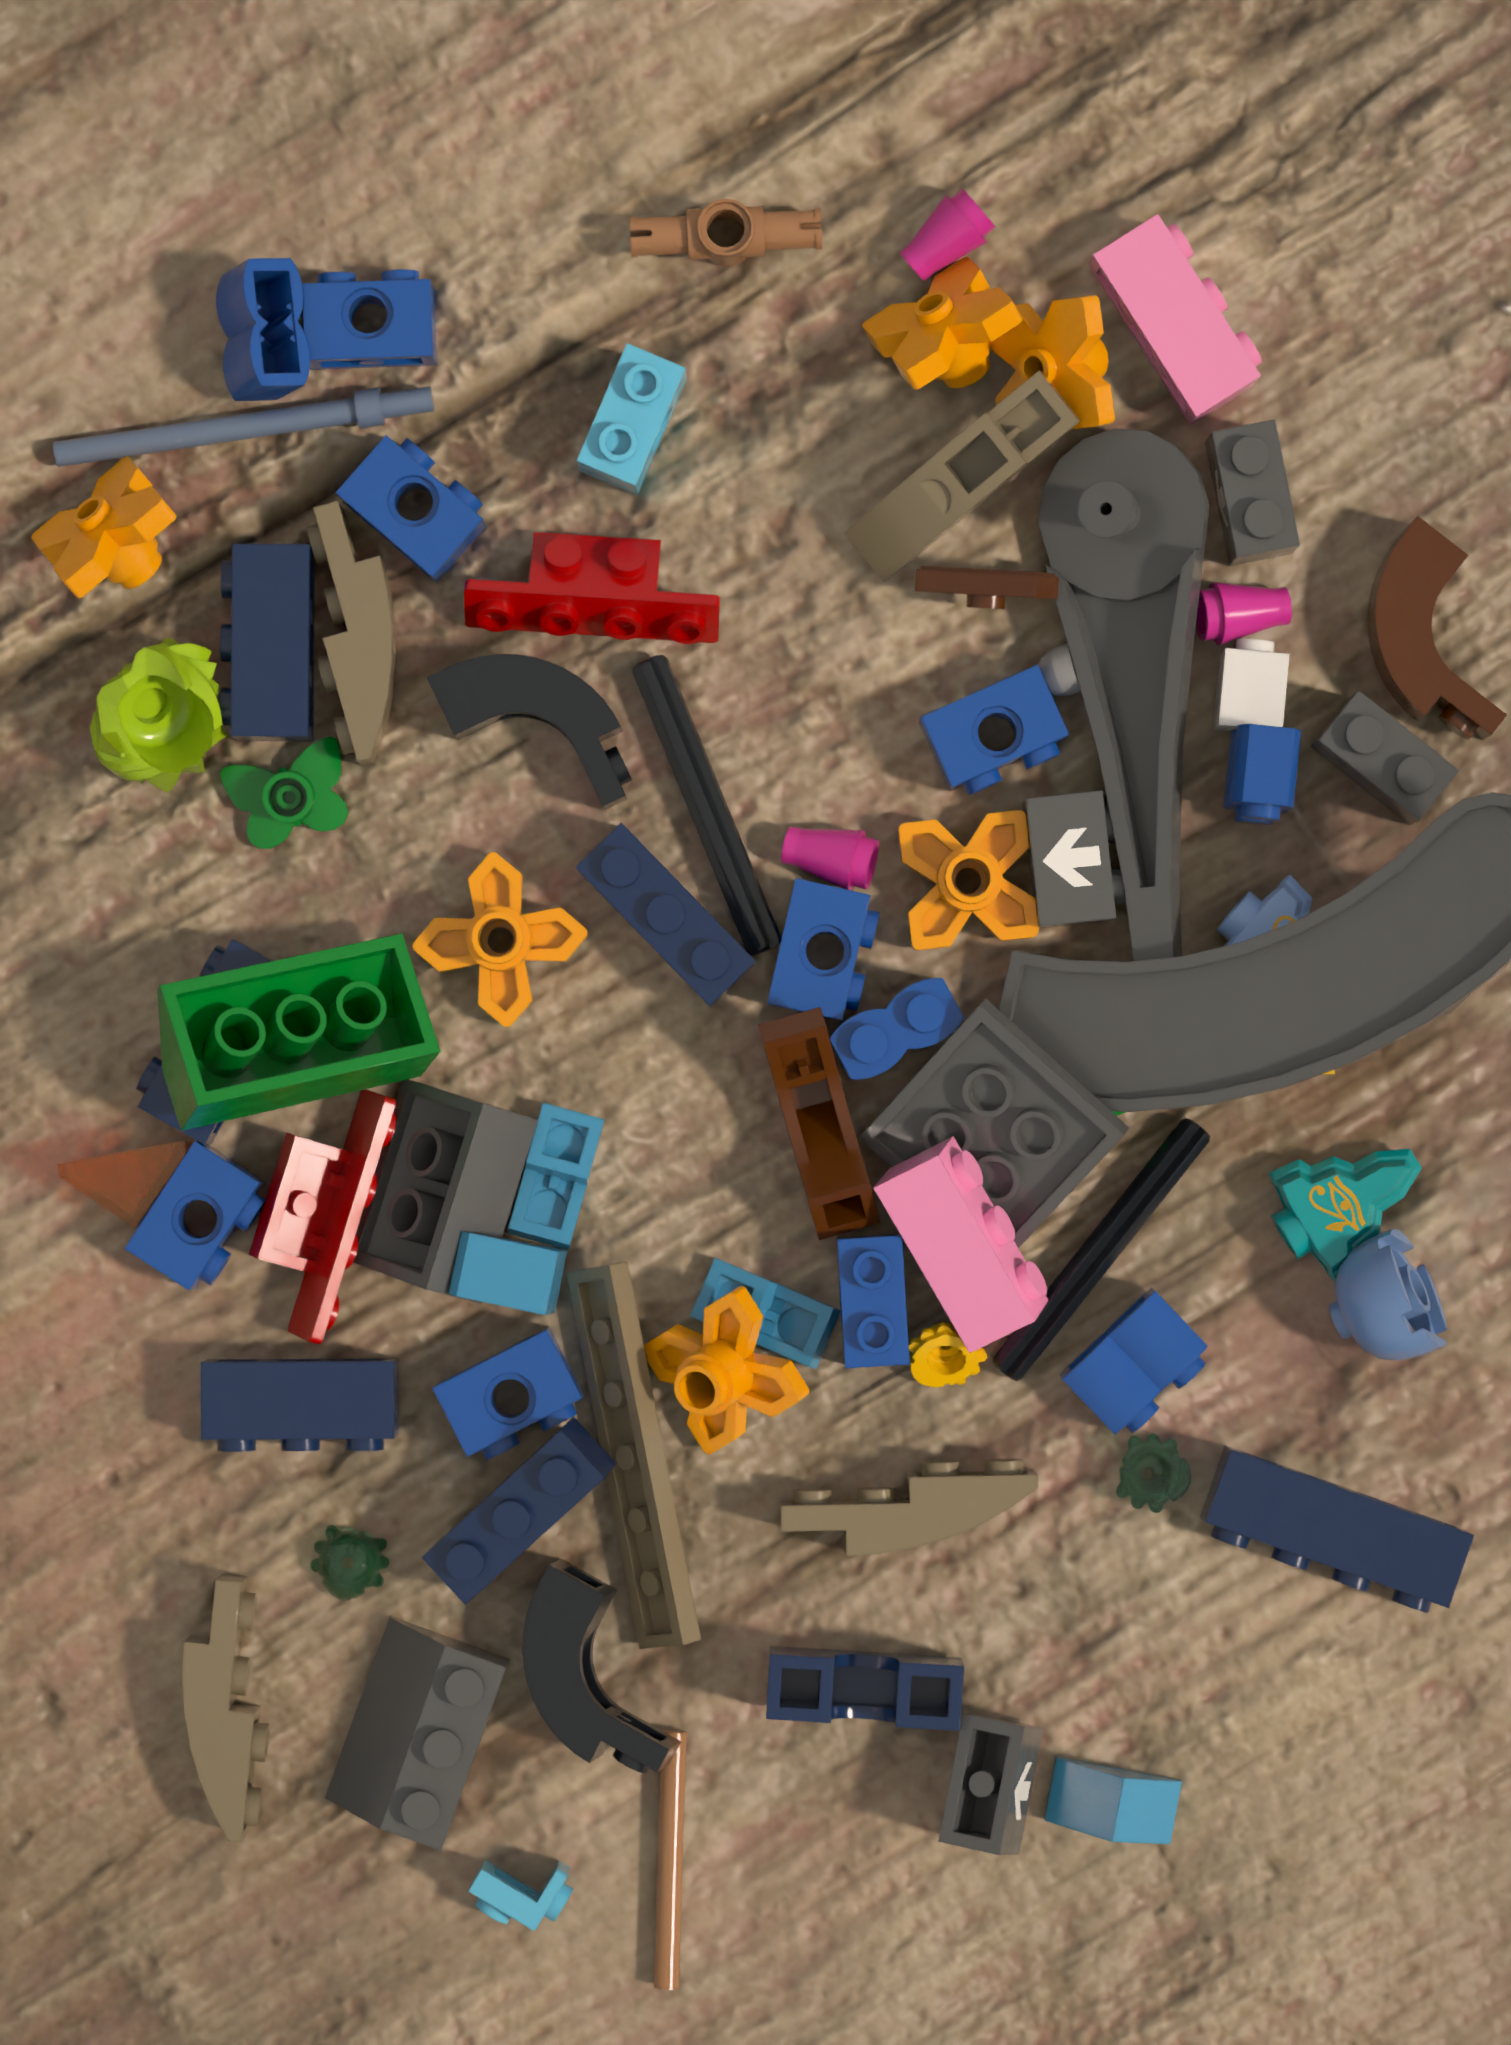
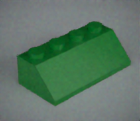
M402 933L163 984L157 989L162 1071L181 1131L421 1077L441 1052Z

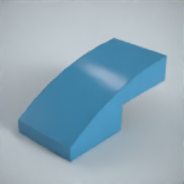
M546 1103L542 1104L527 1156L525 1171L509 1223L508 1234L566 1250L570 1249L604 1119Z
M714 1258L690 1317L703 1322L705 1307L738 1286H744L764 1316L756 1344L807 1367L817 1369L841 1310L733 1264Z

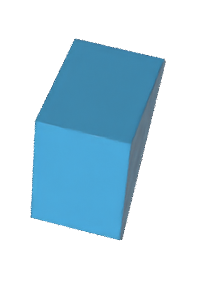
M462 1231L448 1294L542 1315L555 1313L568 1250Z
M1056 1756L1044 1820L1110 1842L1170 1844L1182 1781L1175 1778Z

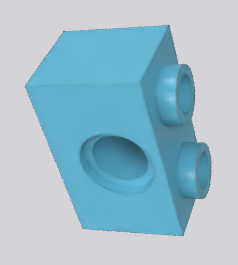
M626 343L576 460L579 471L638 496L687 381L686 368Z

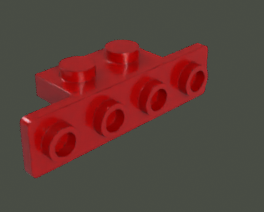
M534 532L529 583L479 579L466 580L464 586V617L467 627L483 628L492 632L515 630L546 632L555 636L577 634L608 636L618 640L640 638L671 640L681 644H694L698 642L716 643L719 637L720 597L712 594L658 591L661 540Z
M367 1089L360 1092L343 1149L286 1132L249 1251V1255L257 1259L305 1272L288 1325V1332L319 1345L323 1341L325 1332L336 1321L339 1311V1298L337 1295L344 1270L352 1265L358 1249L356 1231L363 1209L370 1205L376 1192L377 1176L375 1170L381 1150L390 1142L396 1126V1115L394 1113L396 1100Z

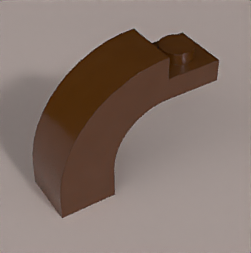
M1417 516L1392 545L1375 576L1371 588L1367 615L1371 654L1384 685L1395 701L1414 720L1418 721L1423 718L1432 706L1436 704L1443 709L1442 713L1438 716L1439 719L1453 732L1467 740L1473 734L1483 740L1494 733L1507 714L1460 679L1446 666L1436 649L1432 635V614L1436 600L1444 586L1468 557V554Z
M821 1007L758 1024L818 1239H826L881 1223L843 1092Z

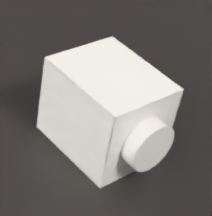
M1236 639V649L1225 648L1219 654L1213 730H1236L1237 725L1241 724L1283 727L1290 654L1275 653L1274 642L1258 639Z

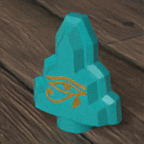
M1411 1149L1373 1151L1354 1163L1334 1156L1313 1165H1308L1302 1160L1296 1159L1268 1172L1271 1182L1276 1187L1284 1208L1272 1214L1271 1219L1297 1260L1312 1252L1323 1265L1330 1278L1335 1282L1339 1267L1349 1256L1350 1251L1380 1233L1382 1212L1405 1197L1422 1167Z

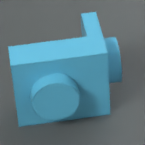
M485 1860L474 1877L468 1892L478 1897L475 1906L492 1919L508 1924L510 1919L513 1918L535 1931L544 1916L553 1922L556 1920L574 1888L564 1883L568 1877L570 1867L561 1861H558L543 1888L538 1892Z

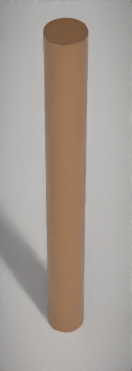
M674 1729L662 1730L681 1741L670 1764L660 1770L654 1988L665 1990L678 1989L680 1977L687 1731Z

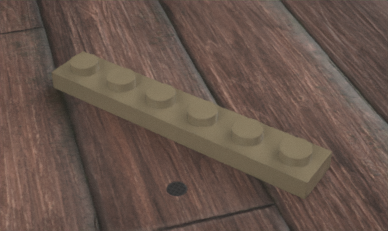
M628 1262L567 1272L566 1275L599 1444L617 1463L606 1476L639 1649L681 1646L699 1641L701 1636Z

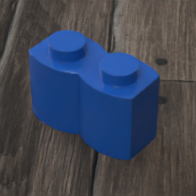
M291 258L247 259L223 274L219 280L216 293V308L222 329L228 337L223 353V373L227 388L235 401L278 400L304 386L307 381L310 369V351L305 333L298 323L303 307V287L297 267Z
M1257 724L1237 725L1236 730H1231L1223 808L1235 810L1234 821L1273 825V821H1280V814H1285L1287 810L1294 809L1301 730Z
M943 978L925 979L903 989L889 1002L885 1009L867 1010L846 1020L832 1034L830 1043L849 1080L867 1079L890 1069L903 1057L907 1050L926 1048L944 1040L959 1027L964 1016Z
M1151 1287L1103 1334L1080 1353L1062 1371L1060 1377L1114 1434H1117L1124 1427L1131 1433H1134L1157 1412L1159 1406L1153 1399L1172 1382L1177 1389H1180L1200 1372L1206 1364L1200 1355L1208 1346Z

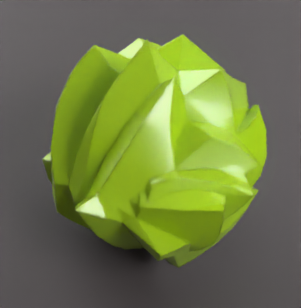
M165 638L160 644L143 647L135 654L133 662L125 663L121 671L117 672V676L112 677L101 687L96 697V712L93 713L90 733L97 760L120 778L138 781L141 784L145 780L166 793L173 789L183 772L205 773L203 756L206 757L205 753L227 737L222 727L221 710L217 700L219 684L212 679L217 663L208 662L212 651L197 644H179L172 638Z

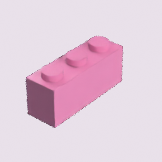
M1157 214L1093 254L1089 267L1191 426L1253 387L1261 377L1256 366L1262 363V359L1248 335L1244 331L1234 334L1222 313L1228 307L1215 283L1209 277L1201 281L1187 259L1193 256V251L1182 231L1174 223L1166 227Z
M954 1136L889 1168L875 1185L874 1190L969 1353L1035 1322L1049 1300L1046 1297L1047 1286L1041 1271L1032 1261H1025L1014 1242L1015 1230L1009 1216L1003 1208L998 1205L994 1206L982 1186L983 1175L976 1159L967 1150L962 1151Z

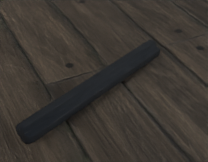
M656 655L640 661L633 667V675L745 949L750 955H758L771 950L781 943L782 937L668 658L664 655Z
M1188 1118L1178 1123L1049 1286L1046 1294L1049 1301L1036 1321L1014 1331L993 1357V1364L998 1370L1014 1381H1019L1023 1378L1209 1143L1210 1135L1205 1129Z

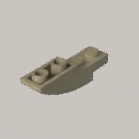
M1038 371L913 472L845 532V535L881 580L886 582L981 505L992 493L1075 427L1081 420L1043 372Z
M335 501L313 508L317 525L307 527V532L317 564L328 561L335 586L324 588L334 625L345 623L347 631L324 637L323 641L327 654L317 656L316 658L326 693L338 691L344 712L343 716L334 718L342 752L344 755L355 752L357 762L365 766L375 763L386 732L392 706L396 675L395 616L384 561L380 556L362 561L357 560L344 510L340 503Z
M1022 1459L985 1460V1471L959 1472V1461L931 1460L921 1462V1472L907 1473L908 1498H896V1488L893 1487L858 1488L857 1499L832 1500V1489L793 1490V1501H781V1532L845 1530L846 1556L883 1554L915 1548L960 1534L1010 1509L1038 1488V1474L1035 1470H1023Z
M222 1574L215 1580L210 1637L190 1635L183 1642V1706L191 1754L199 1782L211 1811L228 1841L242 1842L248 1834L249 1825L259 1826L261 1820L263 1787H253L255 1761H266L270 1724L259 1723L261 1706L235 1703L236 1695L246 1696L248 1691L251 1659L250 1657L240 1656L242 1631L252 1632L254 1628L257 1594L246 1592L248 1576Z

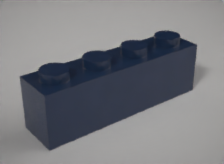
M1226 1445L1224 1446L1200 1515L1204 1522L1214 1525L1210 1536L1244 1549H1247L1250 1538L1274 1546L1271 1558L1303 1570H1308L1311 1560L1335 1568L1331 1579L1366 1592H1368L1371 1581L1395 1589L1392 1601L1425 1613L1429 1612L1432 1603L1446 1608L1450 1607L1474 1538L1473 1534L1459 1527Z

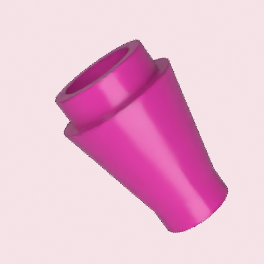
M962 188L952 198L947 194L944 196L909 245L899 253L920 278L926 281L938 270L988 243L984 237L996 226Z
M1211 582L1208 589L1200 590L1196 619L1197 634L1202 641L1214 640L1217 645H1222L1275 626L1289 625L1292 618L1289 592L1286 587L1266 588Z
M790 826L784 839L781 862L798 867L842 889L852 891L854 887L867 890L876 869L879 840L866 837L865 830L802 829Z

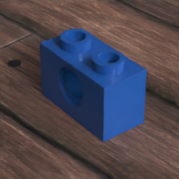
M408 269L381 272V281H356V274L326 272L317 275L318 283H302L303 323L310 351V370L437 365L435 290L431 279H419V271ZM366 304H378L387 310L385 324L373 333H362L353 327V318L356 311Z
M385 435L335 493L347 507L437 584L485 529L486 525L483 518L477 514L483 504L455 479L446 487L428 472L435 462L411 440L406 438L398 446ZM413 489L427 491L433 497V506L430 513L425 518L417 521L403 518L399 515L398 511L402 496Z
M1038 664L920 717L919 720L920 727L949 791L964 786L968 796L1002 781L999 769L1022 759L1027 770L1060 755L1061 753L1056 743L1065 740L1069 736V732ZM991 717H999L1006 720L1014 732L1012 745L1003 751L987 749L981 743L978 736L979 725L984 720Z
M795 878L767 1005L796 1012H804L821 1007L824 1018L840 1022L843 1020L845 1009L858 1010L866 974L854 972L859 946L868 949L872 948L880 913L868 909L871 895ZM830 934L841 942L843 958L838 966L830 970H821L809 962L806 956V946L814 936Z
M194 1141L124 1249L189 1291L196 1289L201 1281L211 1286L231 1257V1253L223 1247L236 1227L246 1232L261 1212L266 1199L259 1196L258 1193L265 1184V1181L210 1145ZM196 1200L208 1202L213 1206L217 1214L216 1227L206 1237L194 1235L189 1231L185 1223L186 1210Z
M900 1234L836 1237L844 1367L910 1365L902 1236Z
M550 1327L440 1382L432 1388L466 1456L468 1457L481 1450L486 1461L520 1444L515 1432L537 1421L542 1430L546 1431L577 1415L572 1403L582 1399L584 1396ZM508 1379L517 1380L527 1388L530 1400L524 1412L510 1415L502 1412L497 1407L494 1401V1391L497 1384L501 1381Z

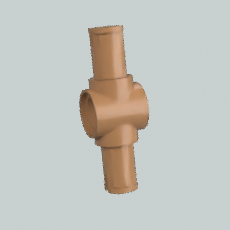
M724 198L711 202L703 209H687V216L629 217L631 258L647 255L689 254V260L707 259L717 266L730 267L738 265L747 257H765V250L822 249L821 208L801 211L763 212V206L746 207L736 200ZM722 219L734 220L743 228L744 235L734 246H718L708 237V231L712 224Z

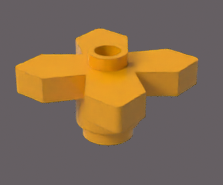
M963 257L935 275L928 294L917 302L891 304L866 320L862 327L873 347L884 358L892 356L901 376L913 389L918 390L936 378L944 380L945 384L950 388H963L975 383L988 372L991 366V360L988 356L990 353L988 342L994 341L1020 324L1022 318L1012 299L1000 287L991 289L981 269L969 257Z
M1088 295L1054 300L1049 307L1044 321L1029 303L1014 304L1022 318V322L994 341L988 342L990 349L1016 370L996 396V405L1036 372L1042 371L1081 420L1072 429L1098 427L1113 423L1115 415L1111 385L1103 379L1108 368V352L1100 339L1104 331L1098 296Z
M129 456L122 458L98 478L91 497L81 503L78 508L59 511L31 536L39 550L53 564V569L61 581L77 599L84 597L105 578L111 583H119L124 589L136 588L149 580L162 562V555L157 550L158 542L155 536L176 519V514L152 487L153 485Z
M1014 810L986 814L965 847L936 819L908 822L899 826L898 835L902 864L936 884L908 912L910 940L913 950L921 951L951 947L971 913L999 941L1034 938L1038 935L1039 927L1035 898L1002 876L1029 848L1027 821L1024 811ZM964 869L973 870L979 876V888L973 893H964L956 885V876Z
M491 852L468 878L475 916L472 919L434 918L413 942L412 948L439 972L479 965L478 1005L501 1025L511 1027L533 1002L526 961L567 962L588 937V931L561 907L522 915L523 875L499 854ZM499 928L508 929L513 936L511 948L502 953L495 952L489 944L491 933Z
M738 1286L704 1308L703 1335L680 1324H676L644 1345L647 1362L658 1380L674 1384V1392L678 1402L684 1409L689 1411L686 1424L706 1454H712L746 1432L747 1406L773 1418L797 1404L809 1394V1388L792 1360L754 1352L764 1316L744 1286Z

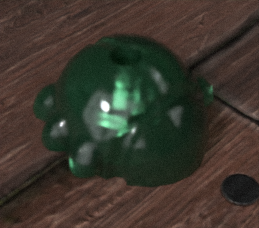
M1154 1433L1149 1434L1144 1442L1137 1436H1131L1128 1439V1450L1121 1460L1123 1466L1119 1468L1120 1483L1117 1486L1116 1494L1120 1498L1131 1497V1505L1135 1509H1140L1145 1504H1148L1151 1512L1159 1513L1167 1500L1173 1502L1182 1497L1189 1489L1192 1476L1190 1467L1185 1458L1178 1456L1177 1442L1174 1439H1168L1161 1443L1158 1435ZM1145 1468H1149L1152 1471V1478L1150 1480H1146L1142 1476V1471Z
M334 1525L326 1527L325 1535L327 1539L319 1540L314 1544V1550L319 1554V1557L313 1559L310 1563V1568L323 1577L322 1584L325 1589L339 1600H351L366 1593V1588L382 1586L384 1578L379 1572L386 1569L390 1563L389 1559L381 1554L387 1547V1541L380 1537L374 1538L364 1530L358 1532L355 1528L340 1529ZM343 1558H352L354 1566L346 1568L343 1565Z

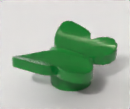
M326 737L318 740L305 749L291 764L289 769L280 767L276 773L250 765H231L224 767L220 771L222 784L234 805L241 811L251 813L247 822L246 833L250 843L259 849H272L282 844L289 837L294 826L299 827L303 824L312 830L321 832L335 830L345 823L349 814L346 802L340 795L332 791V788L339 783L342 775L341 751L336 738Z

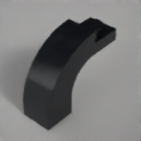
M494 654L462 661L427 677L457 740L505 719L530 718L542 721L556 728L572 744L604 810L627 800L622 785L632 781L628 769L616 746L604 751L600 743L623 732L604 699L577 675L554 663L532 656Z
M563 1559L549 1564L531 1599L525 1618L522 1645L523 1664L528 1688L541 1717L566 1747L588 1763L602 1756L607 1746L610 1745L615 1748L613 1757L628 1768L640 1773H647L649 1768L656 1772L660 1771L670 1764L681 1741L617 1705L602 1688L594 1668L593 1644L596 1631L617 1589Z

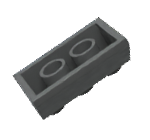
M408 1079L401 1081L394 1108L396 1115L394 1134L388 1145L381 1150L375 1170L377 1188L372 1202L367 1208L363 1209L356 1231L358 1249L353 1263L426 1290L453 1296L448 1293L461 1232L466 1231L502 1238L538 1119ZM457 1297V1298H461V1299H465V1300H469V1301H473V1302H477V1303H482L481 1301H476V1300H471V1299H467V1298Z
M390 1616L325 1799L381 1830L441 1851L510 1659Z

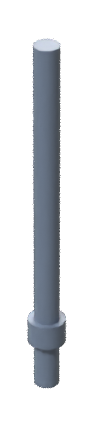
M431 386L381 393L380 388L377 387L354 391L353 398L53 442V451L57 467L353 423H358L359 428L363 429L383 426L387 418L434 412V401Z

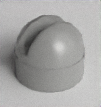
M1068 643L1048 650L1041 658L1038 666L1050 693L1055 696H1070L1081 692Z

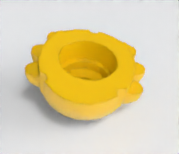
M947 1322L934 1324L923 1329L920 1337L911 1339L908 1344L909 1351L912 1352L910 1358L911 1373L918 1383L929 1387H943L945 1384L962 1385L966 1382L967 1377L980 1372L979 1362L987 1359V1353L984 1348L969 1353L953 1324Z

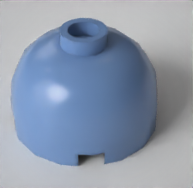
M1391 1229L1369 1238L1350 1251L1349 1256L1340 1265L1335 1280L1337 1301L1329 1305L1332 1321L1342 1338L1347 1339L1353 1336L1357 1344L1365 1352L1378 1359L1396 1361L1423 1356L1445 1347L1447 1343L1446 1340L1436 1335L1446 1331L1447 1325L1431 1276L1424 1264L1415 1269L1409 1263L1404 1252L1413 1249L1414 1246L1399 1229Z

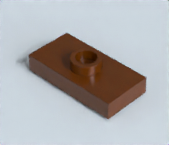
M921 566V569H916L915 591L966 594V607L1005 609V597L1058 599L1059 577H1055V573Z

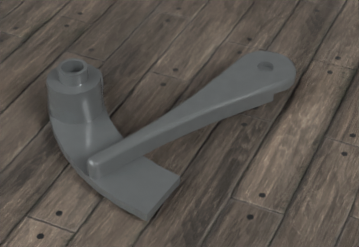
M1114 428L1082 439L1057 461L1042 489L1038 525L1050 562V566L1045 565L1047 573H1055V577H1059L1058 599H1055L1099 755L1125 889L1134 961L1072 960L1012 950L999 1011L1109 1110L1137 1112L1204 1106L1286 1088L1354 1063L1422 1028L1435 1019L1450 1014L1471 993L1494 978L1511 962V795L1490 792L1462 799L1433 821L1388 864L1348 893L1295 922L1240 943L1182 956L1179 881L1183 744L1210 505L1200 472L1179 447L1149 431Z

